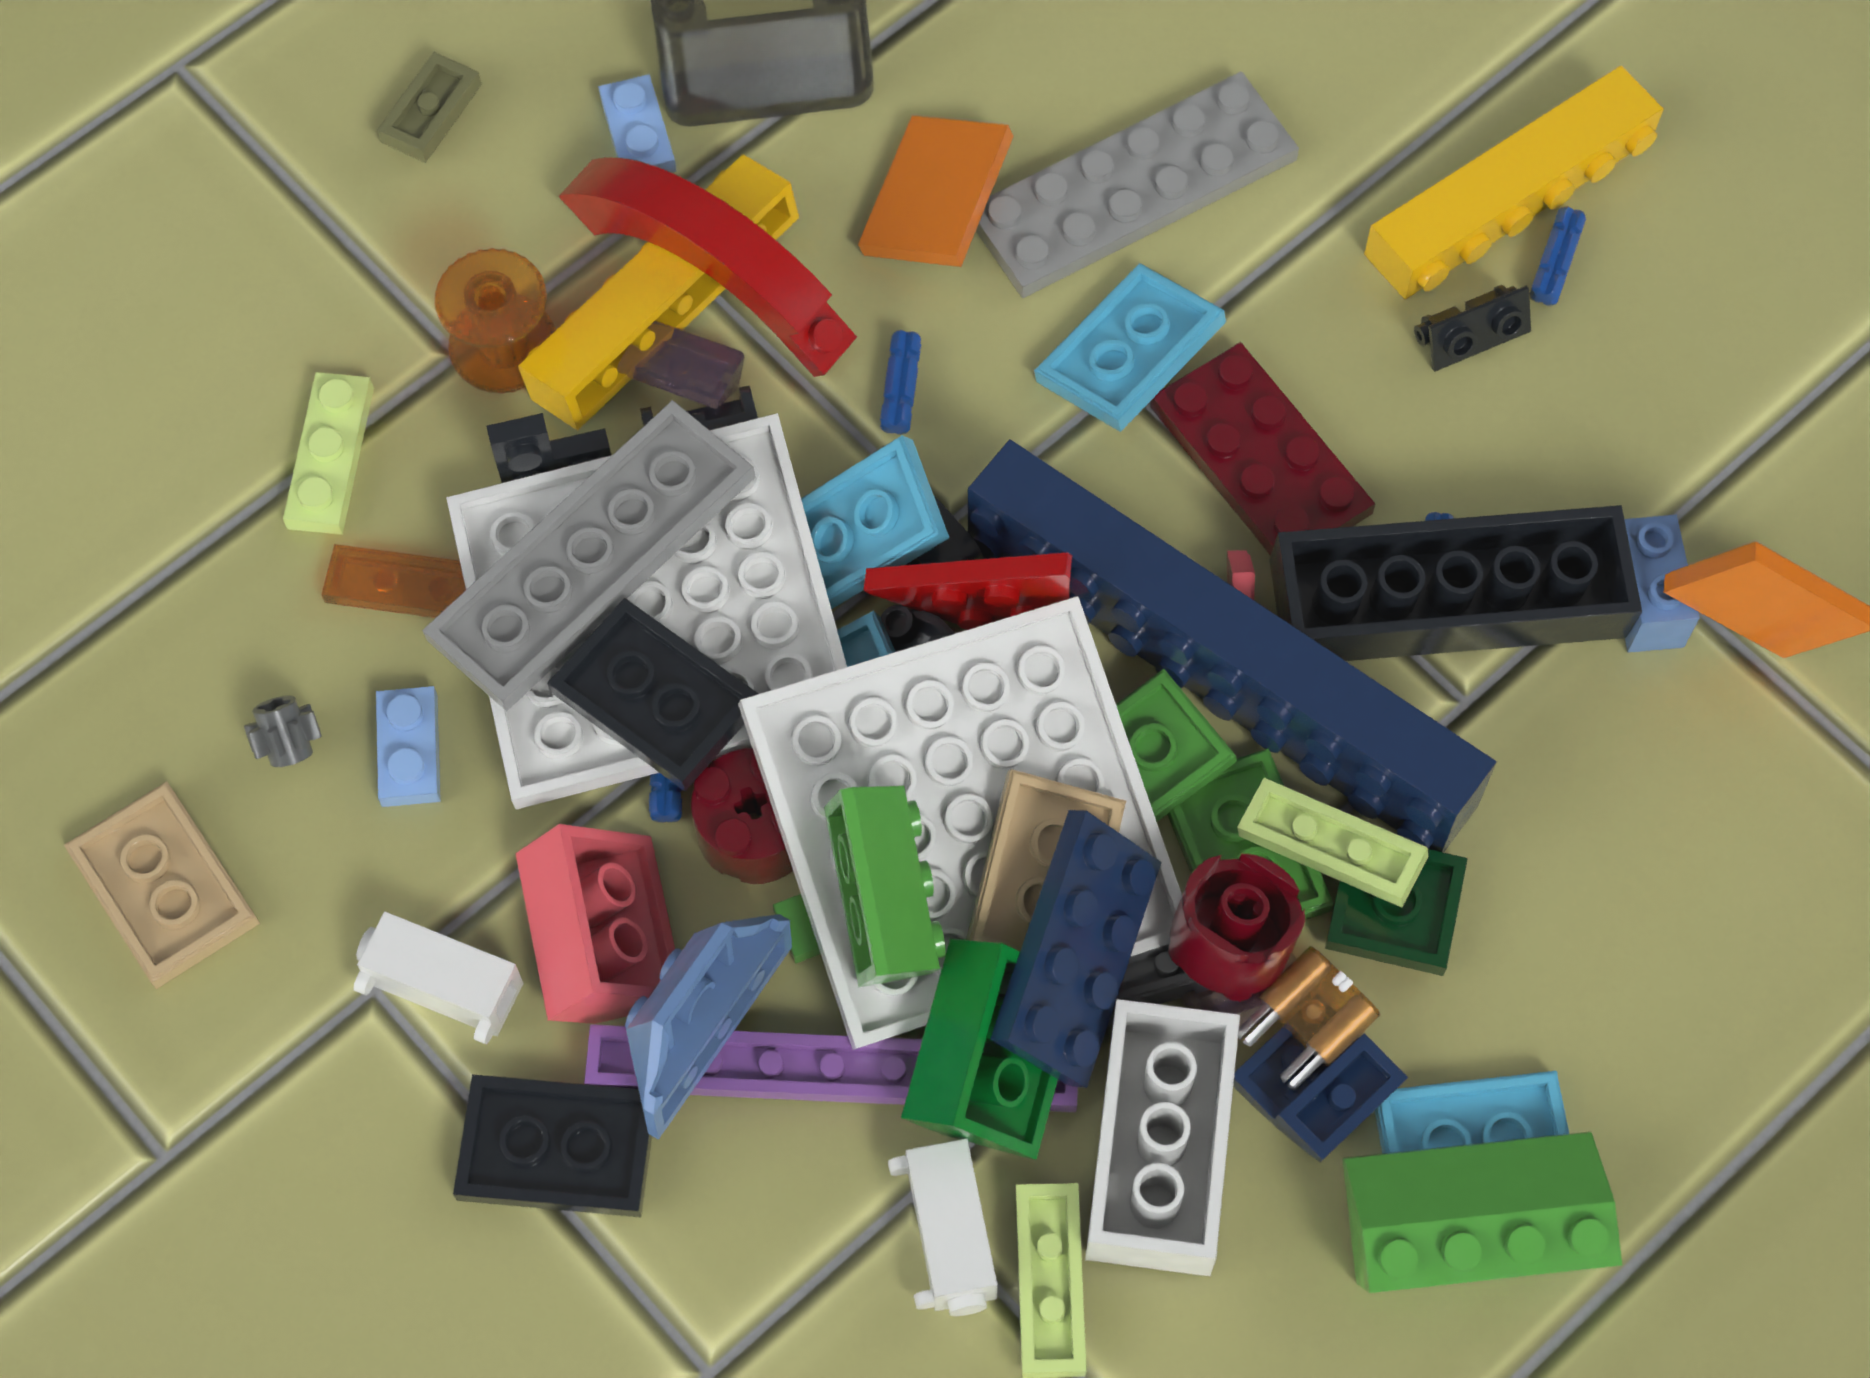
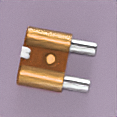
M1309 946L1258 997L1262 1005L1239 1027L1238 1038L1241 1039L1269 1011L1271 1014L1243 1043L1252 1046L1278 1020L1306 1047L1281 1073L1280 1077L1283 1083L1312 1055L1315 1056L1288 1084L1287 1087L1296 1090L1322 1063L1329 1067L1381 1014L1375 1005L1353 985V982L1342 971H1339L1318 950Z

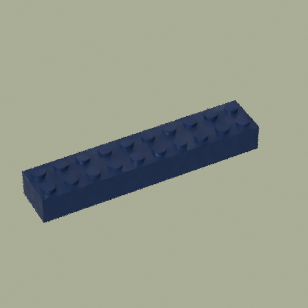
M1011 439L1007 441L968 487L967 532L979 546L984 559L1069 552L1072 555L1069 599L1079 597L1088 625L1092 624L1107 634L1110 642L1125 655L1130 657L1138 655L1153 665L1157 673L1165 669L1180 688L1185 687L1203 699L1204 705L1212 714L1226 721L1233 719L1249 730L1252 738L1261 747L1269 749L1272 753H1279L1280 751L1298 763L1302 773L1311 781L1321 786L1329 784L1347 796L1350 805L1363 816L1370 819L1378 817L1397 830L1399 836L1423 845L1430 850L1444 853L1477 809L1497 763L1496 760Z

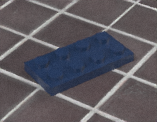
M1068 810L990 1038L992 1041L1068 1086L1081 1088L1088 1087L1162 863L1088 811Z

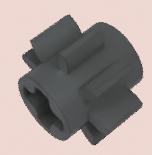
M280 696L260 703L253 709L256 722L244 725L255 759L267 755L270 765L273 767L290 766L307 759L313 753L310 741L322 737L311 705L306 704L298 707L294 696Z

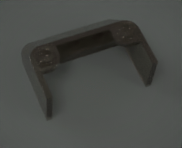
M651 0L662 91L667 115L679 125L693 127L847 109L864 104L869 100L874 91V72L866 0H812L813 8L715 20H707L706 7L703 0Z

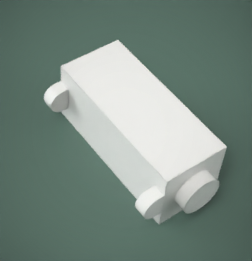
M385 911L377 927H370L364 933L357 949L356 957L359 960L357 966L360 972L354 983V991L368 995L374 986L475 1027L474 1040L484 1044H488L493 1035L498 1036L524 984L516 964Z
M962 1139L906 1150L905 1156L890 1159L888 1165L890 1175L908 1174L931 1288L930 1290L914 1294L916 1309L933 1307L935 1311L949 1309L951 1316H964L983 1311L987 1308L986 1301L997 1299V1281L968 1140Z

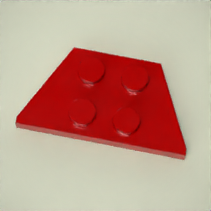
M1066 552L866 568L864 591L917 611H927L939 616L943 620L959 625L962 629L969 630L1069 599L1072 555Z

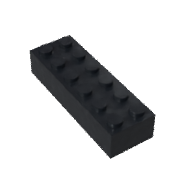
M1622 505L1278 532L1269 560L1277 616L1345 661L1621 639L1627 637L1642 613Z

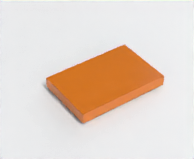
M911 116L859 240L858 246L863 255L961 267L1012 142L1013 134L1009 125Z
M1757 541L1665 574L1663 593L1782 658L1870 631L1869 605Z

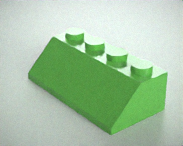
M1587 1131L1342 1158L1356 1284L1368 1293L1623 1266L1615 1200L1592 1132Z

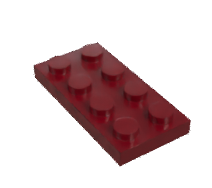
M1239 342L1162 389L1151 400L1150 408L1270 556L1278 532L1353 527L1373 514L1376 503L1242 342Z

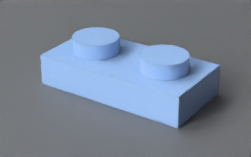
M650 74L598 86L617 157L644 162L671 173L677 172L674 155Z
M435 687L376 691L378 799L381 806L389 807L441 802L438 695Z

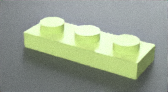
M315 373L283 516L287 529L343 535L374 391L370 377Z
M1263 778L1237 826L1239 837L1401 908L1428 858V848L1266 778Z
M1078 1183L1017 1184L1016 1219L1022 1378L1086 1377Z

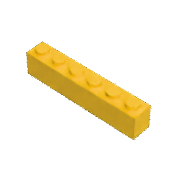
M1620 65L1372 224L1364 255L1405 300L1421 289L1430 291L1445 280L1450 270L1464 261L1467 264H1471L1479 260L1489 250L1492 243L1507 234L1509 237H1513L1519 234L1530 224L1535 215L1547 207L1554 210L1562 206L1573 195L1575 189L1590 180L1592 183H1596L1602 180L1612 171L1616 163L1627 155L1631 154L1635 157L1646 151L1657 138L1656 128L1664 108Z
M744 154L726 170L721 171L705 189L745 215L775 240L799 219L791 182ZM646 242L626 265L616 274L611 275L590 299L579 309L570 313L565 322L541 345L533 348L526 359L518 365L531 400L578 431L726 288L679 256L650 242Z

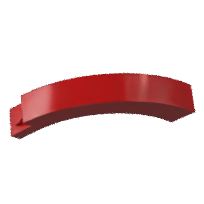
M621 157L592 159L559 195V198L594 236L607 233L623 234L650 242L679 256L713 278L754 312L814 377L824 376L857 338L856 334L827 303L832 294L793 254L732 206L676 174L637 160Z

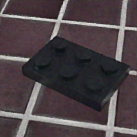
M626 598L617 605L547 682L553 695L684 791L691 786L745 724L738 705L739 701L759 694Z
M472 1074L453 1196L456 1201L641 1217L652 1136L648 1134L639 1089Z

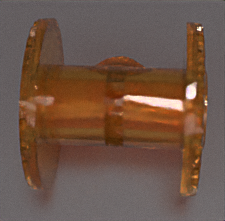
M494 248L479 249L473 253L469 252L466 256L458 258L442 274L435 292L437 316L444 329L450 334L448 349L454 369L468 384L488 393L504 394L526 389L518 365L526 359L533 348L541 345L556 331L551 318L545 312L547 292L541 273L532 262L516 252Z

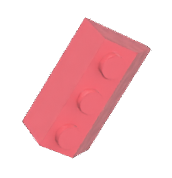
M558 824L515 853L547 1020L597 1024L627 1017L631 1008L640 997L646 996L649 998L660 982L659 976L663 964L671 952L675 950L652 838L647 835Z

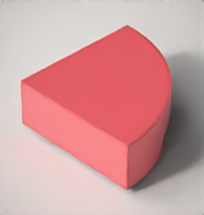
M1247 550L1227 551V583L1254 600L1255 571L1250 554L1247 553Z

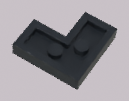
M543 413L486 426L501 483L612 455L605 428L550 440Z

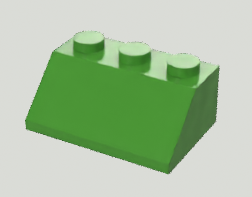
M904 786L850 787L840 789L824 806L858 988L929 975L939 970L938 958L945 957L946 955L945 939L940 922H931L926 898L933 897L934 885L928 861H919L914 837L922 835V824L916 801H907Z

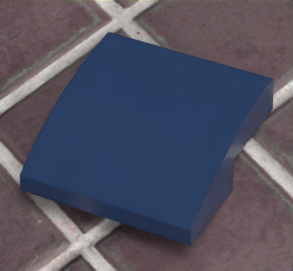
M1316 995L1309 1003L1317 1004L1322 1008V1017L1324 1018L1321 1024L1316 1027L1306 1026L1300 1020L1301 1013L1299 1011L1234 1072L1233 1087L1276 1128L1321 1163L1408 1079V1076L1364 1033L1360 1037L1355 1034L1326 1064L1322 1063L1296 1090L1287 1087L1316 1056L1313 1054L1285 1083H1283L1280 1077L1281 1073L1307 1048L1306 1044L1335 1015Z

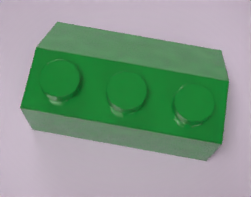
M950 939L901 1118L945 1136L960 1140L967 1139L970 1143L1037 1160L1058 1079L990 1039L1020 951L1003 943Z

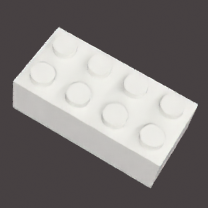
M1116 999L1085 1260L1203 1276L1211 1275L1217 1254L1240 1015Z

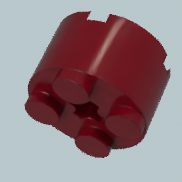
M753 748L735 750L717 758L695 780L691 801L696 835L704 858L716 871L738 878L743 883L753 885L765 884L785 877L793 871ZM757 813L761 817L751 820L749 814Z
M1241 853L1239 859L1220 860L1222 855L1202 862L1190 875L1171 923L1168 954L1171 960L1198 984L1212 991L1222 993L1227 999L1232 1001L1248 1000L1253 993L1271 986L1283 973L1304 927L1305 909L1302 911L1297 897L1300 891L1294 879L1274 862L1255 854Z

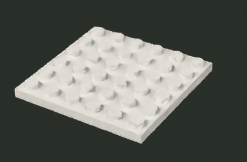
M778 413L710 430L754 467L756 478L633 592L627 600L759 694L847 667ZM611 456L446 497L466 590ZM597 627L508 711L504 710L489 696L511 801L516 810L659 773L553 695L548 687L547 682ZM745 724L715 758L735 750L752 748Z
M1078 596L739 701L738 705L852 1050L926 1026L945 957L938 958L940 969L929 975L858 988L824 806L840 789L850 787L904 786L907 801H916L922 824V835L914 837L919 861H928L934 885L933 897L926 898L931 922H940L944 934L946 952L950 939L966 940L1006 774L1010 769L1125 800L1126 805L1119 833L1162 862L1131 956L1170 944V927L1182 894Z

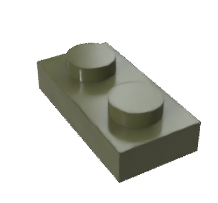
M433 52L377 129L380 142L426 163L482 85L479 72Z

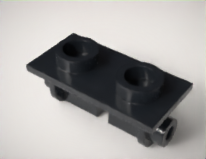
M1498 285L1492 291L1466 301L1465 311L1463 312L1454 306L1432 316L1426 315L1422 317L1421 324L1414 327V333L1421 346L1430 344L1433 371H1438L1531 332L1529 288L1527 286L1519 289L1514 286L1506 288L1504 285Z

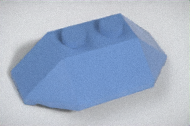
M777 914L721 922L694 933L683 950L677 948L668 956L660 972V982L649 998L646 996L640 997L631 1008L625 1022V1028L648 1134L659 1140L792 948L790 920Z

